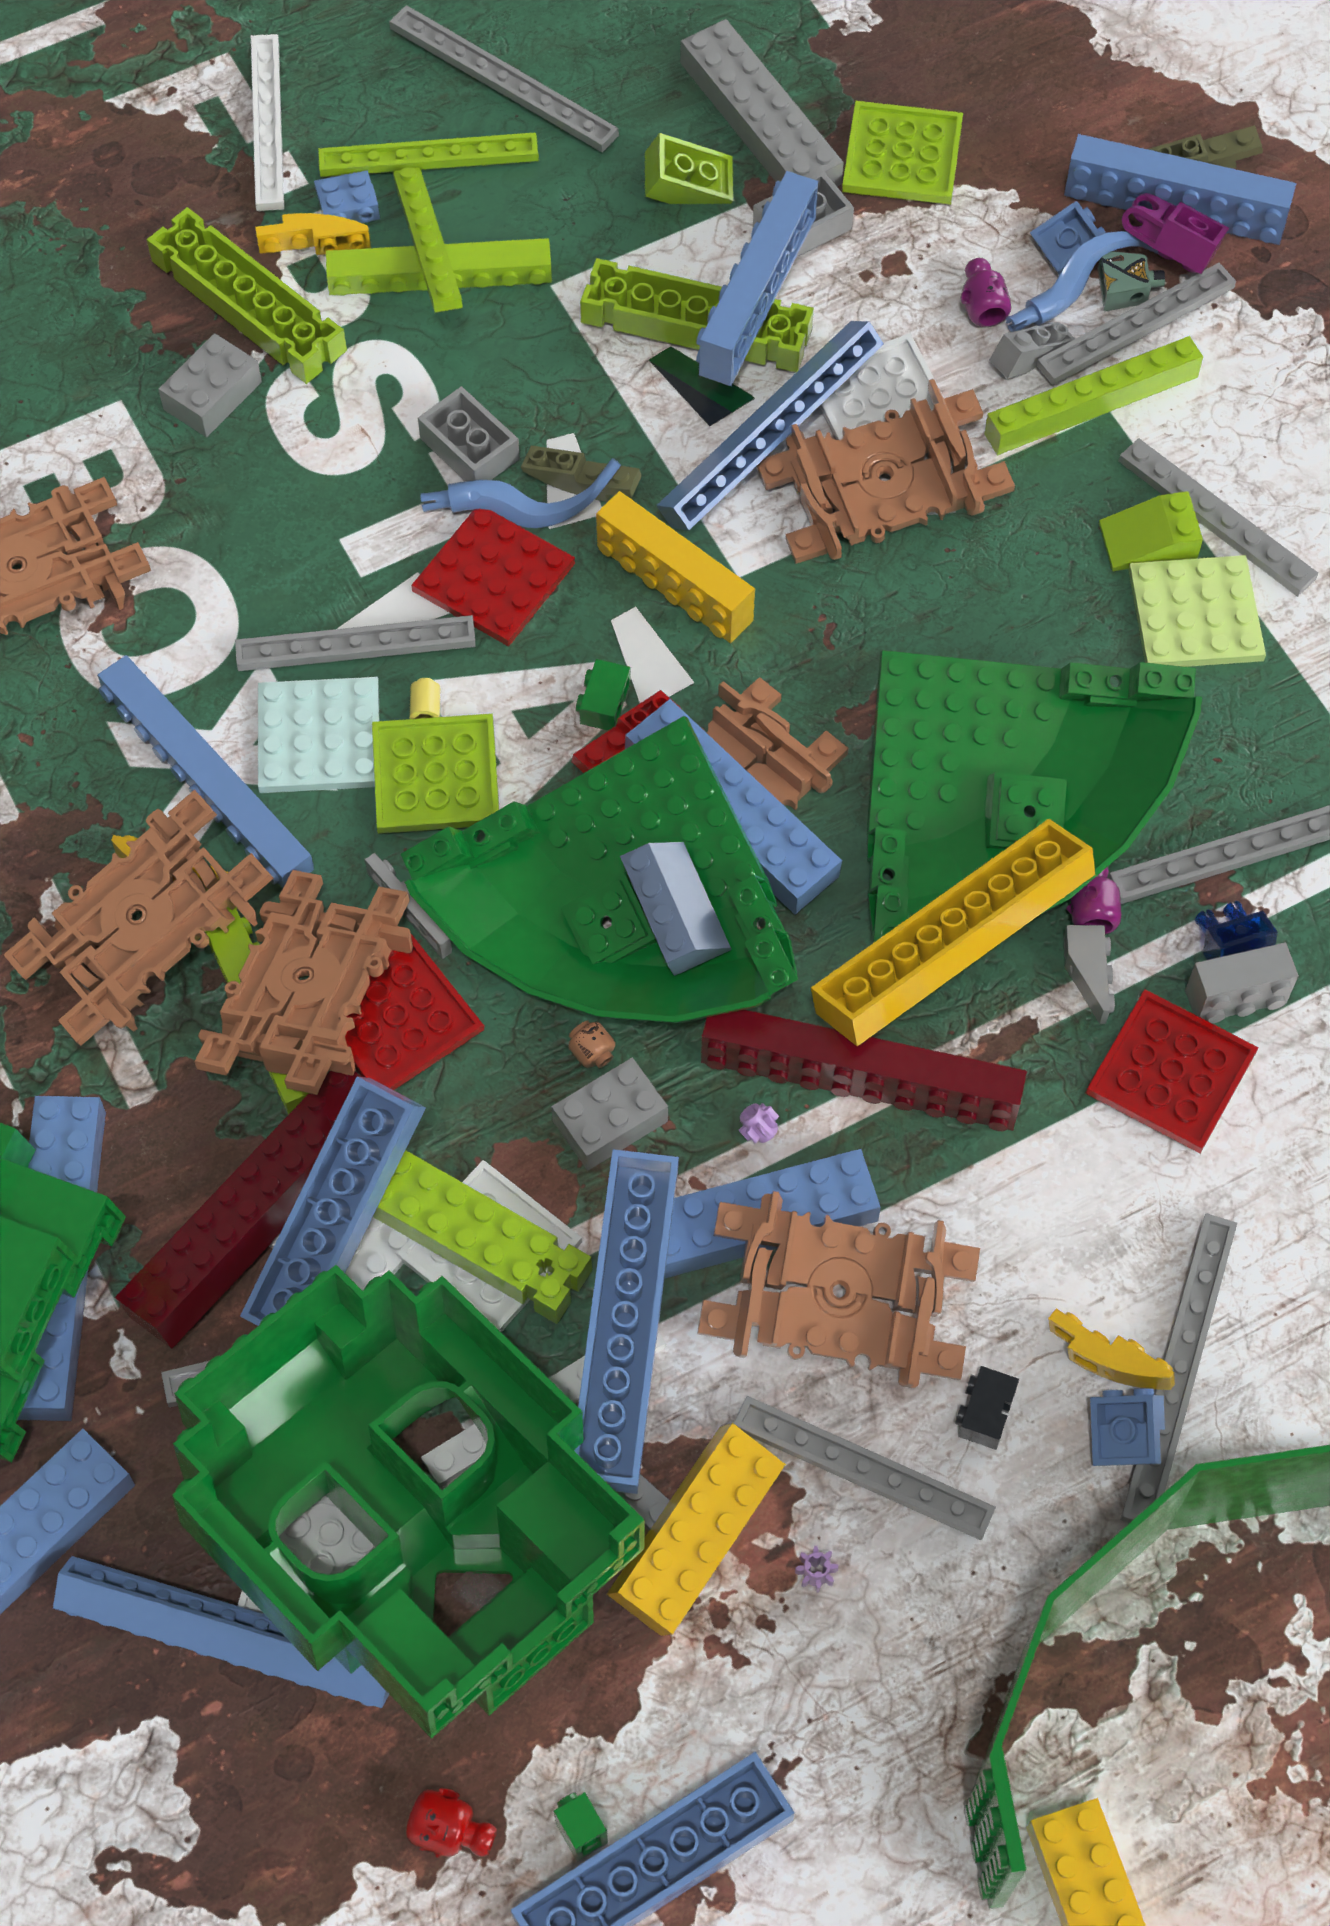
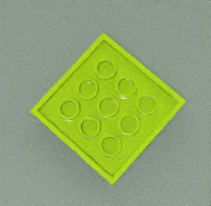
M855 101L842 192L951 205L963 113Z
M493 713L372 722L378 834L444 829L448 826L452 828L470 827L499 810Z

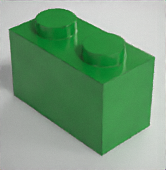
M599 659L595 660L593 669H588L585 675L584 695L579 694L576 703V711L580 712V724L607 731L617 725V720L621 715L631 684V667Z
M575 1792L571 1793L557 1803L559 1808L554 1810L555 1823L577 1862L608 1843L607 1830L585 1792L579 1796Z

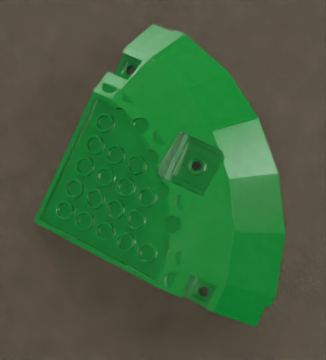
M882 650L879 662L867 822V862H871L869 890L867 892L873 943L1047 819H1051L1093 849L1095 875L1046 911L1071 899L1130 847L1173 788L1201 713L1202 697H1194L1196 668L1139 662L1132 668L1070 662L1063 668H1051ZM1111 677H1116L1118 679V687H1114L1110 684ZM1026 806H1031L1034 809L1032 817L1025 816L1024 808ZM885 869L890 870L893 874L892 879L889 881L883 877Z
M685 716L654 732L528 806L513 801L463 831L448 826L401 853L405 866L412 880L405 881L411 897L463 954L528 994L598 1017L680 1023L757 1007L770 1000L771 994L798 980L791 940L774 909L778 905L769 880L688 718ZM483 831L485 838L482 842H479L478 834ZM684 842L732 950L675 976L672 974L620 858L621 855L648 843ZM605 917H610L612 920L609 928H604L602 925ZM764 918L766 925L763 929L759 930L757 928V921Z

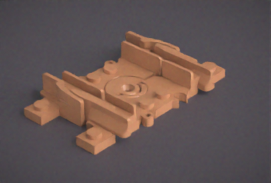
M934 378L928 380V392L934 404V410L931 411L926 399L917 402L913 398L910 401V410L905 411L901 418H899V413L896 410H888L885 413L884 422L878 420L854 429L843 427L842 435L844 437L841 440H834L830 432H827L825 438H823L820 430L816 431L815 436L805 439L798 425H792V435L786 439L789 450L764 458L756 467L765 490L793 482L797 492H800L801 502L811 526L785 534L786 542L795 564L827 554V552L831 559L842 558V547L836 534L839 531L842 532L844 538L848 539L850 546L865 541L869 534H871L870 537L873 542L881 543L885 539V530L893 532L917 523L927 525L928 517L926 515L929 512H936L940 520H943L945 514L962 508H966L969 515H976L984 511L985 505L983 501L1013 492L1015 484L1005 461L977 470L978 465L974 458L967 431H960L959 426L983 419V411L974 390L971 389L943 398ZM929 452V459L924 460L925 454ZM881 474H888L890 479L883 481L879 476Z
M105 477L73 489L74 494L71 493L68 486L62 485L52 490L53 498L38 504L29 502L28 514L21 516L16 513L15 509H12L8 516L0 518L1 634H8L6 625L9 622L16 621L20 624L21 628H24L26 622L56 610L59 604H61L63 610L71 611L76 607L75 597L85 598L90 609L95 607L94 601L105 597L100 586L103 591L109 589L118 609L121 610L124 608L125 591L121 583L151 571L150 565L138 542L113 553H110L107 545L104 544L102 535L92 515L117 505L116 498ZM22 564L20 569H12L14 565Z
M760 677L741 694L724 681L719 684L718 696L733 707L736 712L725 704L720 708L718 706L714 707L713 720L708 724V731L706 733L784 806L788 805L797 810L798 801L811 790V787L818 793H824L832 786L833 781L829 772L848 755V747L828 731H825L808 748L803 746L789 734V722L772 711L781 701L782 695Z
M193 790L168 812L169 817L160 809L153 811L146 819V823L150 828L136 841L126 842L131 848L129 856L120 858L116 853H113L112 861L87 882L86 890L78 885L70 887L68 896L73 902L63 903L52 912L56 919L54 927L58 930L54 936L34 917L28 923L30 932L4 954L6 959L25 980L49 960L57 969L63 968L60 971L61 975L82 1000L58 1021L80 1046L110 1020L119 1029L127 1026L133 1032L137 1030L134 1015L130 1010L136 1005L139 1007L144 1005L138 996L141 993L151 992L146 986L147 979L155 975L161 981H164L165 972L190 952L191 943L198 948H205L209 944V937L205 931H214L219 926L227 933L229 931L227 926L235 920L234 916L226 909L227 907L231 910L237 907L253 927L258 924L255 910L247 901L274 878L252 853L226 873L204 847L200 850L199 847L202 844L194 837V834L217 814L196 790ZM193 867H194L195 870L198 872V874H199L200 877L202 878L203 882H202L201 879L198 877V875L192 870ZM136 911H142V917L139 920L135 921L132 919ZM87 967L104 981L102 982L98 978L93 976L92 973L87 969Z
M292 870L279 895L280 903L268 901L260 909V916L264 926L262 929L255 931L257 941L263 943L260 945H248L250 954L238 975L240 984L236 981H231L225 985L224 989L227 999L220 1011L222 1033L203 1029L199 1033V1039L203 1046L195 1059L197 1069L227 1076L236 1056L264 1062L265 1068L269 1072L287 1074L284 1080L286 1088L316 1095L328 1071L353 1075L356 1070L351 1048L347 1047L345 1035L347 1031L354 1029L355 1026L353 1018L346 1016L351 1013L361 1014L360 1003L370 984L369 975L378 977L382 975L384 969H388V957L391 950L411 953L413 945L410 930L398 926L410 901L408 892L379 886L368 910L331 903L327 912L324 913L323 901L316 900L323 885L321 875ZM303 976H309V977H308L307 979H305V980H300V979H299V978H301V977H303Z
M777 1191L763 1195L760 1209L719 1202L713 1236L746 1242L739 1283L749 1284V1290L738 1291L736 1305L703 1300L697 1334L733 1340L734 1355L745 1358L748 1352L751 1327L756 1326L759 1327L757 1342L762 1343L763 1346L778 1349L785 1344H790L787 1354L793 1360L800 1359L805 1353V1347H807L812 1355L845 1360L850 1367L855 1365L854 1360L856 1356L864 1355L869 1360V1371L876 1366L899 1370L898 1383L903 1387H917L920 1373L961 1380L966 1346L934 1341L935 1325L930 1324L929 1320L930 1317H936L941 1313L944 1277L970 1282L976 1281L980 1248L945 1242L946 1227L944 1221L937 1220L934 1223L930 1252L923 1253L925 1236L908 1232L906 1235L897 1234L893 1238H888L891 1228L886 1223L877 1224L873 1229L872 1235L865 1227L833 1222L830 1216L826 1215L823 1226L815 1227L810 1223L811 1212H807L803 1216H797L796 1211H781L783 1199ZM880 1228L884 1229V1235L879 1233ZM759 1244L777 1247V1250L771 1260L766 1279V1268L773 1250L759 1248L757 1251ZM914 1272L930 1274L932 1278L920 1276L915 1278ZM786 1282L806 1286H790L786 1292L763 1291L764 1287L782 1290L786 1286ZM840 1285L845 1289L843 1297H836L833 1294L834 1286ZM872 1298L894 1301L893 1310L914 1313V1318L897 1311L892 1314L889 1304L873 1300ZM794 1347L799 1349V1354L793 1353Z

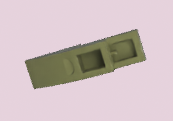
M1255 125L1203 140L1201 134L1148 149L1232 169L1236 168L1237 160L1263 153L1262 144Z
M531 446L521 469L523 472L548 485L578 495L591 486L607 464L586 461L584 453ZM620 466L595 500L608 502L610 495H615L619 491L632 498L642 477L640 469Z

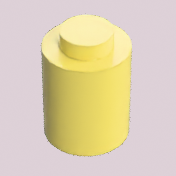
M420 678L413 682L410 686L409 719L440 717V685L430 678Z

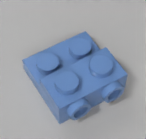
M368 170L314 181L322 214L344 217L360 223L380 219L378 202Z
M1075 201L1032 230L1030 234L1057 274L1060 275L1068 259L1080 245L1106 232L1102 227L1098 229L1095 227L1093 222L1096 219L1088 207L1083 209L1078 201Z
M1133 1389L1134 1395L1123 1396V1390L1102 1391L1103 1397H1090L1093 1466L1161 1464L1160 1430H1165L1164 1396L1154 1395V1389Z

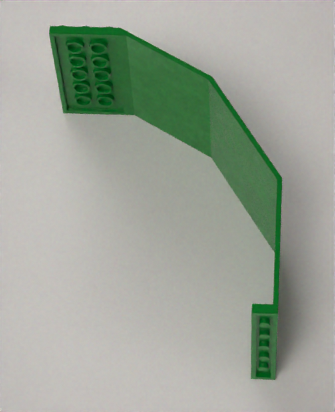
M1330 1445L1196 1464L1047 1596L1023 1649L970 1798H968V1805H964L967 1826H973L975 1832V1841H971L973 1859L975 1863L981 1864L982 1877L978 1878L981 1899L988 1901L989 1909L1004 1907L1026 1872L1002 1744L1038 1645L1169 1529L1330 1506Z

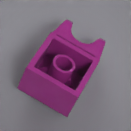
M1148 193L1137 196L1132 206L1124 212L1122 217V225L1128 233L1157 250L1158 254L1163 258L1174 259L1181 263L1187 271L1199 274L1203 273L1213 259L1229 230L1225 225L1182 202L1175 206ZM1140 201H1148L1151 203L1153 210L1138 204ZM1133 213L1134 217L1143 225L1139 227L1132 226L1128 219L1129 214Z

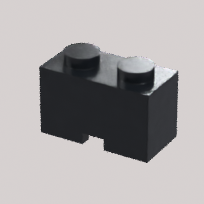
M984 1366L980 1367L978 1376L971 1374L965 1394L971 1395L968 1407L960 1406L955 1424L961 1426L958 1437L997 1450L1008 1416L1002 1414V1412L1009 1413L1019 1378Z

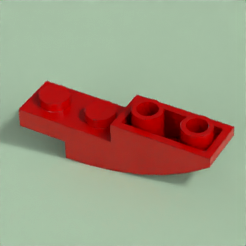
M659 690L620 716L615 727L574 753L571 762L585 773L625 750V735L671 698L662 690Z

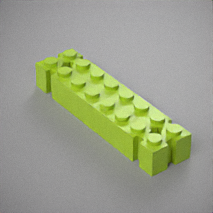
M187 207L171 220L172 227L169 230L162 227L147 239L153 263L166 273L173 271L174 279L280 364L289 363L291 372L305 384H308L323 371L322 363L324 361L332 364L347 351L343 328L329 317L322 321L320 310L210 225L205 229L203 219Z
M596 258L590 273V285L586 284L580 300L581 323L603 328L606 322L613 324V330L699 350L700 345L696 343L699 331L702 327L706 328L711 308L713 306L717 307L722 287L630 265L627 271L618 269V263ZM775 299L744 361L766 365L767 360L776 362V368L792 372L799 371L804 356V346H807L813 328L814 308L792 303L791 307L787 308L781 306V300Z
M405 1150L373 1215L375 1219L521 1304H524L527 1298L531 1299L534 1302L535 1312L558 1324L571 1304L570 1289L572 1288L579 1292L592 1272V1259L588 1254L570 1244L567 1245L565 1250L559 1248L558 1238L555 1235ZM544 1272L546 1276H541L540 1274Z

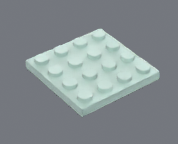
M378 677L258 683L259 793L375 787L372 722L380 721Z

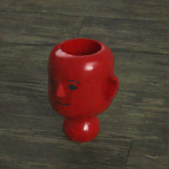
M440 1788L439 1791L429 1789L419 1794L407 1822L406 1836L410 1843L420 1847L422 1851L433 1852L437 1858L440 1855L446 1857L455 1856L463 1846L470 1848L476 1856L485 1857L491 1851L497 1829L489 1822L476 1823L472 1821L473 1809L470 1804L459 1799L460 1795L456 1791Z

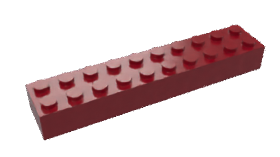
M744 1009L707 1017L702 1034L701 1063L706 1064L712 1069L722 1070L727 1068L736 1070L744 1076H764L776 1083L791 1082L800 1084L801 1087L808 1090H817L819 1088L831 1091L834 1095L840 1097H848L849 1095L860 1097L872 1104L888 1103L900 1110L909 1111L915 1109L924 1111L932 1117L947 1116L956 1118L964 1124L979 1123L988 1125L996 1131L1014 1130L1027 1070L870 1037L859 1046H856L836 1029Z
M329 1071L317 1095L308 1093L114 1297L132 1320L172 1349L281 1233L356 1077H362L356 1072L353 1075Z

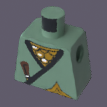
M1111 251L1099 259L1098 276L1104 311L1138 306L1148 301L1151 288L1165 286L1164 270L1149 271L1147 257L1144 254Z

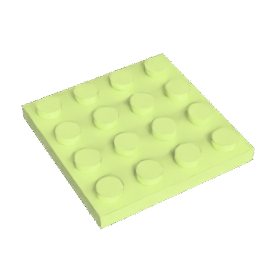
M1246 555L1130 563L1128 570L1145 663L1189 667L1264 661L1266 652Z

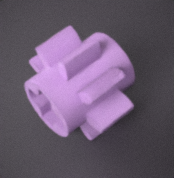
M756 1103L751 1104L740 1115V1122L743 1126L739 1129V1132L747 1141L752 1140L754 1143L758 1141L765 1143L777 1133L778 1124L775 1120L779 1115L771 1106L766 1107L763 1103L760 1106Z
M814 1546L813 1553L810 1555H806L803 1552L800 1553V1560L804 1565L797 1566L795 1574L804 1576L802 1581L803 1588L809 1584L815 1586V1590L818 1593L821 1585L824 1583L833 1586L834 1579L829 1573L838 1572L839 1565L830 1564L831 1551L823 1554L818 1551L817 1546ZM811 1565L815 1568L819 1565L823 1566L822 1573L820 1571L814 1574L811 1573Z

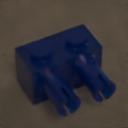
M1234 901V905L1230 902L1224 907L1223 914L1228 918L1229 921L1219 923L1213 911L1209 909L1206 910L1209 917L1206 916L1204 911H1201L1195 918L1196 924L1205 935L1203 954L1207 960L1276 945L1278 931L1264 911L1248 915L1239 901Z

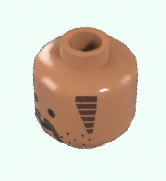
M584 1021L569 1034L568 1048L585 1068L596 1065L598 1068H602L613 1059L614 1056L611 1052L614 1050L616 1042L601 1023Z

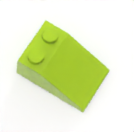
M659 133L645 151V197L668 204H731L733 202V156Z
M1189 491L1159 495L1099 520V527L1112 571L1129 569L1130 563L1198 559L1203 537Z

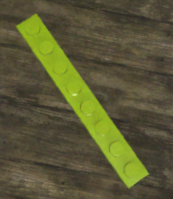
M536 132L318 148L321 177L341 176L368 170V173L393 172L406 167H420L423 170L539 161Z
M406 167L402 170L393 171L395 186L434 312L463 308L462 297L420 167Z

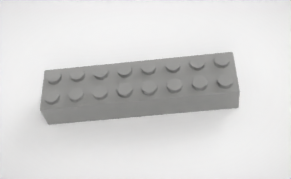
M727 19L681 40V65L775 182L778 180L782 181L786 171L807 178L824 171L836 186L842 184L843 161Z

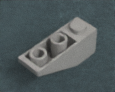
M1059 321L1005 333L989 361L1007 379L1024 375L1037 367V359L1073 341L1075 338L1069 333L1068 328Z
M1067 925L1063 937L1065 969L1099 1024H1106L1109 1013H1113L1115 1008L1114 994H1109L1108 984H1112L1113 980L1112 965H1107L1106 957L1110 956L1111 953L1110 937H1105L1104 925Z

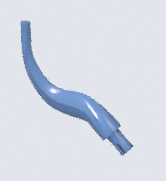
M1127 231L1104 233L1087 240L1070 256L1058 279L1050 289L1028 300L1025 309L1006 318V323L1009 324L1007 325L1009 331H1019L1033 323L1040 326L1064 312L1081 295L1096 262L1107 253L1131 246H1139L1157 254L1158 251Z
M612 458L589 488L576 496L559 502H537L505 482L474 480L448 484V490L421 493V502L435 500V502L422 504L424 512L451 507L452 512L474 509L491 510L518 526L526 528L548 527L561 523L585 509L601 493L621 464Z

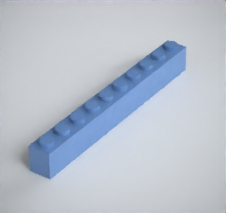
M850 321L656 505L671 528L690 530L792 432V425L797 424L799 426L884 345L870 321Z
M127 655L97 674L101 685L98 690L107 703L112 701L117 706L118 714L126 723L131 721L135 726L134 730L138 737L144 743L146 741L151 743L153 746L152 750L161 762L167 761L172 766L170 769L179 782L185 781L190 786V793L193 790L197 791L217 814L213 819L217 823L222 821L227 827L226 832L235 843L240 841L245 847L244 850L247 856L252 853L274 878L270 881L272 884L278 883L283 888L292 870L307 873L314 870L311 854Z
M74 1556L70 1557L58 1573L53 1608L64 1611L68 1615L87 1618L104 1626H113L129 1631L137 1636H146L162 1641L169 1646L182 1647L195 1651L202 1656L215 1657L228 1661L235 1666H244L260 1671L268 1676H277L293 1681L301 1686L320 1689L333 1696H343L359 1701L366 1706L382 1708L389 1696V1693L362 1665L350 1674L334 1657L317 1671L263 1613Z

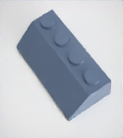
M684 842L648 843L620 856L666 963L674 976L732 950Z

